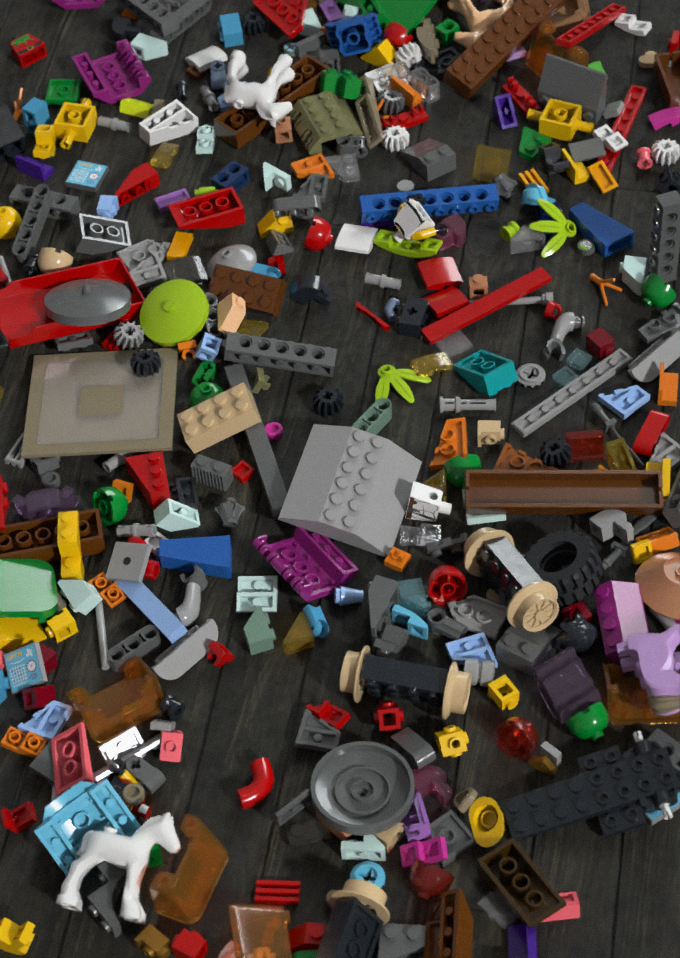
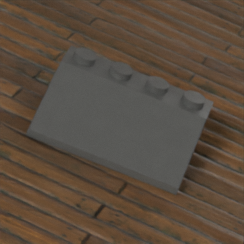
M548 53L538 87L537 103L546 106L549 99L552 98L582 105L581 119L596 124L603 116L606 107L607 74Z

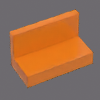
M393 75L390 77L388 90H397L398 93H402L403 97H405V105L409 108L415 107L423 101V96L401 77L399 79Z
M661 362L657 405L676 406L679 373H665L664 362Z

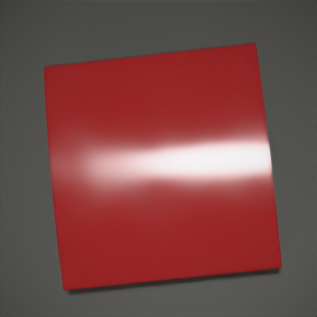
M453 257L432 258L421 261L416 265L426 290H442L445 285L461 286L463 282Z
M449 286L421 298L429 300V312L432 311L437 319L469 305L467 297L454 286Z

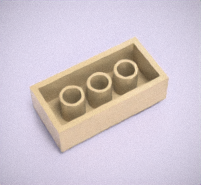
M244 382L177 414L185 442L194 454L261 422L253 396Z

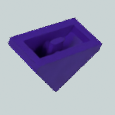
M510 93L493 97V115L501 130L518 126Z

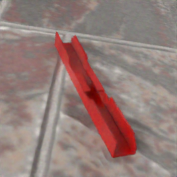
M356 302L355 308L364 315L366 314L386 332L390 330L388 324L359 302Z

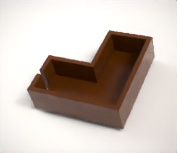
M680 50L672 51L670 67L669 52L654 54L653 70L668 108L680 106Z

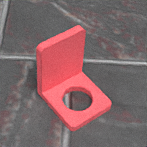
M160 731L162 737L159 759L161 761L180 762L183 741L182 731Z

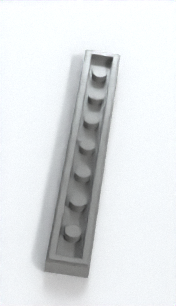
M619 348L513 421L511 428L525 438L627 367L633 361V358Z

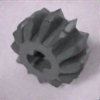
M384 89V91L379 93L377 106L384 99V103L379 111H384V114L389 113L390 115H397L398 112H402L405 104V97H403L402 93L392 89Z

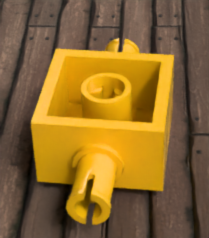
M83 98L81 104L64 102L53 123L56 138L63 139L60 143L62 148L66 149L67 146V149H70L73 141L88 143L98 122L96 107L91 106L92 102L90 99L87 98L86 100V98Z
M550 98L543 112L529 109L527 113L528 120L539 121V133L551 138L571 142L577 130L589 134L593 132L594 123L581 121L582 105Z

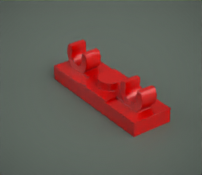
M513 76L507 78V84L502 85V91L505 94L510 93L512 102L526 117L529 109L541 111V107L519 82L514 80Z
M419 103L415 109L412 106L410 111L393 117L389 115L387 120L382 118V131L386 130V127L391 128L392 125L394 127L399 125L400 128L405 127L407 129L428 121L429 116L424 111V107Z

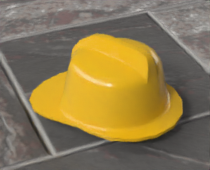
M489 797L478 798L469 809V821L476 843L488 848L496 845L503 837L505 830L504 816L495 800Z

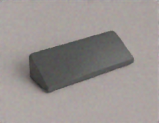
M269 229L265 242L273 256L294 251L284 233Z

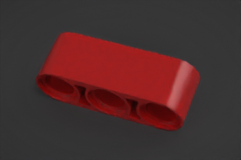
M653 409L650 411L635 439L632 449L634 453L651 458L656 445L659 443L661 433H665L669 425L670 415Z

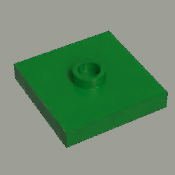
M50 79L45 102H47V105H63L64 102L78 104L82 80Z

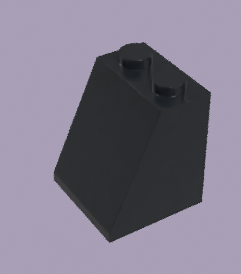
M7 105L0 106L1 163L25 152V136Z

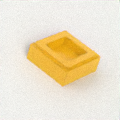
M649 539L630 544L632 560L635 565L653 556Z

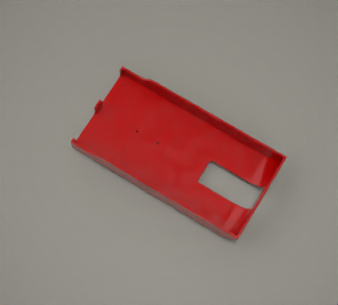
M118 257L11 281L5 288L0 289V330L9 348L12 349L118 324L122 320L130 321L140 315L145 299L122 259ZM98 278L116 281L124 285L128 281L133 289L130 310L119 319L105 324L70 326L53 321L45 312L44 298L46 294L56 286L66 282Z

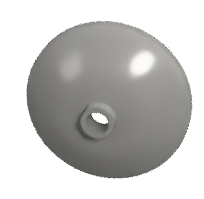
M234 244L227 246L212 256L207 265V274L211 279L216 263L251 271L256 264L257 255L254 249L247 245Z

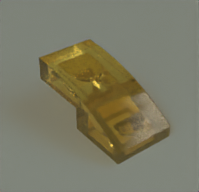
M163 142L157 149L151 161V166L169 167L173 163V156L179 151V145Z
M444 352L419 357L412 360L410 365L416 376H433L435 370H451L453 363L447 353Z

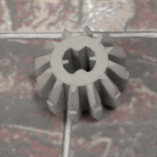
M128 320L125 323L120 321L114 329L113 338L117 341V346L122 345L123 350L125 348L132 350L133 347L137 349L143 343L144 330H141V325H135V320L132 323H129Z

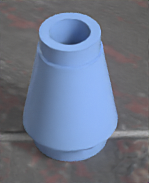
M343 586L334 589V603L339 604V606L363 602V590Z

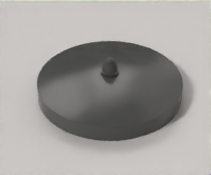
M90 278L74 280L56 286L46 294L44 298L45 312L53 321L65 325H101L119 319L130 310L131 294L129 289L123 284L108 279Z
M351 742L334 748L318 762L311 777V798L318 815L334 829L352 835H372L394 827L403 820L411 809L415 795L414 775L408 762L397 751L375 742Z

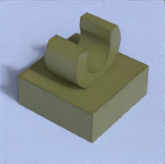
M256 367L249 378L252 393L258 394L260 389L268 390L271 386V383H267L270 377L264 375L263 368Z

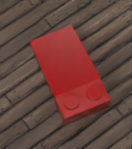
M233 186L168 205L178 229L230 228L245 223L244 207Z

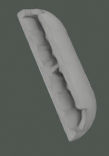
M673 331L672 335L665 340L661 337L628 365L630 376L639 382H650L660 374L661 362H664L665 370L680 356V331Z
M213 618L207 619L206 623L201 627L197 625L192 627L177 642L154 660L156 665L151 667L155 674L166 680H174L182 676L203 658L210 650L209 644L213 640L216 642L218 640V628Z

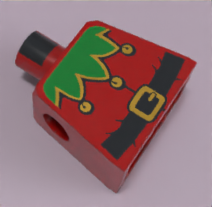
M25 34L21 37L14 35L11 38L10 48L12 55L22 69L48 56L45 43L31 34Z

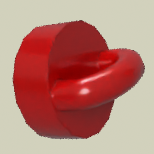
M550 300L546 305L544 317L557 320L562 314V307L557 302ZM557 308V309H558L557 315H553L554 312H555V309Z

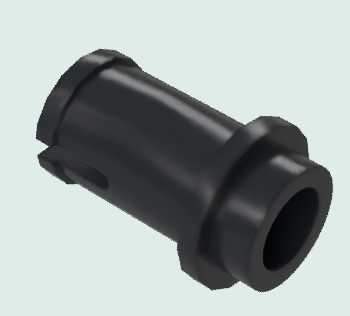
M179 81L175 86L177 100L181 102V97H183V102L188 99V85L185 81Z

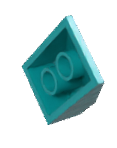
M482 349L452 365L453 369L479 393L487 396H494L498 391L508 388L512 383L518 381L513 360Z

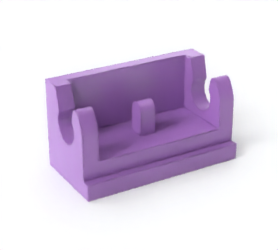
M420 792L414 795L411 809L402 820L408 843L432 837Z

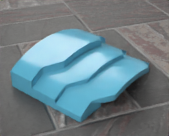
M106 778L98 783L79 781L45 806L43 822L34 832L67 876L72 862L80 858L76 852L79 850L86 832L91 830L104 831V827H111L117 829L118 835L132 837L141 825Z

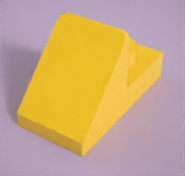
M273 209L257 224L261 238L267 237L269 229L284 234L294 232L291 215L275 218Z

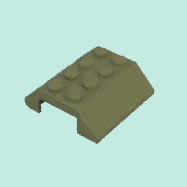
M331 91L299 99L293 105V110L287 114V116H290L291 123L294 125L296 132L311 156L322 153L321 143L347 135L365 136L362 125L346 99Z

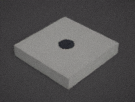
M116 542L105 578L108 581L142 583L152 546L149 544Z

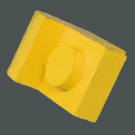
M38 125L35 130L36 146L33 150V157L47 159L55 155V126Z
M5 917L1 919L0 949L16 955H25L35 936L32 933L35 925L27 921L19 926Z

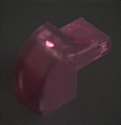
M456 213L442 220L445 224L443 229L446 228L448 233L444 236L436 235V239L443 240V244L439 249L440 252L453 245L459 249L466 241V223Z
M426 765L418 770H412L415 780V794L420 792L421 797L424 798L433 793L443 808L451 804L452 791L446 783V773L441 768Z

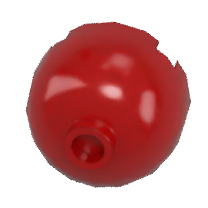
M394 21L392 23L389 22L382 33V41L388 39L396 52L404 44L414 43V38L412 35L408 36L405 27Z
M315 215L303 248L311 251H320L327 244H331L334 235H331L332 228L325 219Z
M450 565L439 566L431 572L427 579V590L435 604L448 606V602L457 601L458 599L461 601L467 593L468 585L465 576L456 567Z

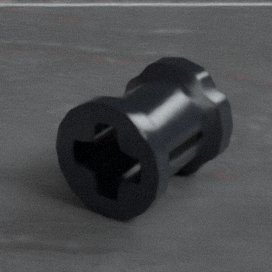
M30 253L27 257V264L23 266V271L28 276H36L39 266L38 262L35 261V259L38 260V254Z

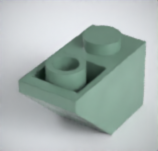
M261 606L255 609L243 628L245 641L251 655L274 649L273 640H276L273 628L269 629L268 626L270 624L267 612L263 613Z

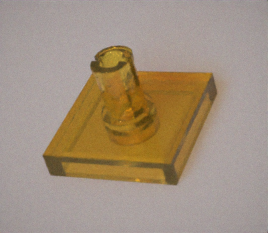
M478 144L472 179L493 182L492 178L502 172L508 176L512 150Z

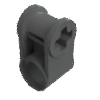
M360 135L337 138V155L342 158L366 157L368 153L366 137Z
M133 756L127 760L126 768L128 772L143 787L147 795L151 796L166 781V777L159 769L153 767L141 757Z

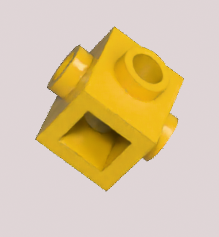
M449 725L444 727V730L434 733L438 751L442 757H458L462 755V752L468 751L466 746L469 743L468 735L459 726Z

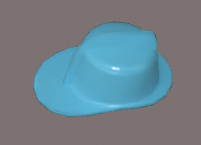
M531 183L527 184L526 189L523 190V202H520V204L539 205L537 203L539 198L550 203H554L556 200L547 196L543 186Z

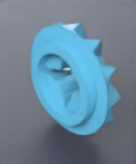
M365 861L357 864L352 869L350 879L364 880L363 877L366 878L371 872V879L373 881L369 880L368 882L381 888L385 883V872L379 864Z

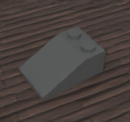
M430 138L401 151V155L427 182L456 169V153L447 144Z
M79 213L72 227L75 251L78 253L94 255L119 251L131 246L127 221Z
M376 575L374 580L369 582L366 590L369 595L367 604L370 609L372 648L376 652L378 647L373 646L375 639L382 638L386 623L391 624L394 605L400 606L399 582Z
M549 625L541 631L530 632L525 628L511 626L496 644V659L532 676L554 645L556 638L561 635L562 630Z

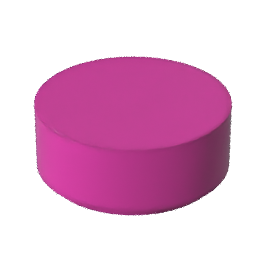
M271 422L265 426L269 440L275 441L283 436L281 424Z

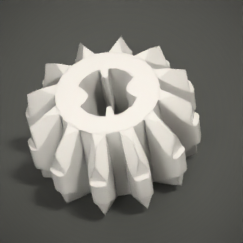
M409 42L407 45L404 44L403 47H399V51L395 52L396 62L402 69L409 70L412 64L423 60L422 50L416 43Z
M392 125L391 128L386 127V130L382 131L384 139L381 143L385 150L399 152L400 149L404 150L408 146L409 134L405 127L400 128L399 125L397 127Z
M662 138L661 141L656 140L652 146L651 156L656 164L661 163L662 166L664 164L669 166L670 163L675 164L679 160L680 147L679 144H676V140L670 141V138L668 140Z

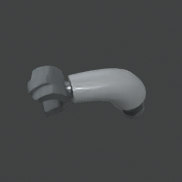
M565 312L559 316L553 326L550 340L543 349L542 361H547L551 353L557 354L558 360L563 361L566 355L565 347L562 344L566 334L572 332L574 328L584 329V316L578 317L573 312Z
M197 564L194 565L193 569L195 571L190 577L186 578L184 573L180 575L181 580L186 586L183 603L176 608L177 612L173 614L186 628L197 621L200 612L201 592L208 584L205 572Z

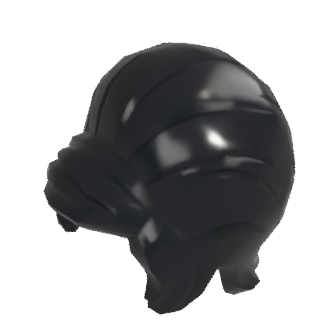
M577 612L574 618L569 619L566 617L564 619L565 622L560 624V628L565 632L560 637H557L554 643L557 649H560V646L563 645L573 652H587L596 645L598 631L593 624L587 622L581 613Z

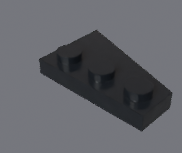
M451 46L438 52L435 64H431L426 59L412 64L411 70L430 87L445 74L446 69L460 54Z

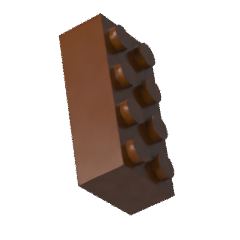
M216 263L207 293L214 294L218 299V303L229 294L234 293L245 300L246 311L278 318L287 283L279 278Z

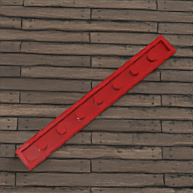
M615 3L610 4L556 38L555 45L570 49L617 19L622 13H626L627 7Z
M630 86L623 102L624 107L620 115L616 117L611 128L614 133L619 132L625 140L646 96L647 88ZM604 147L606 155L598 158L597 162L602 160L611 173L621 149L613 152Z
M541 266L421 329V334L432 345L552 282V277Z

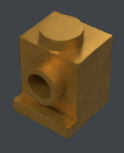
M151 924L134 939L137 950L139 952L143 951L148 958H168L172 950L170 940Z

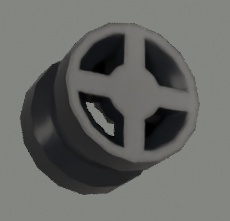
M170 694L163 699L159 709L162 713L168 714V718L175 721L182 716L186 705L181 701H177V697Z

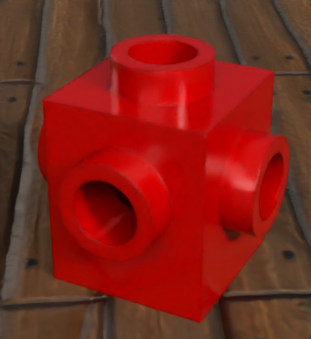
M392 700L382 701L380 705H377V711H373L374 722L379 724L380 731L393 732L396 729H401L400 721H404L403 708L399 709L398 703H394ZM392 713L390 717H386L384 714Z

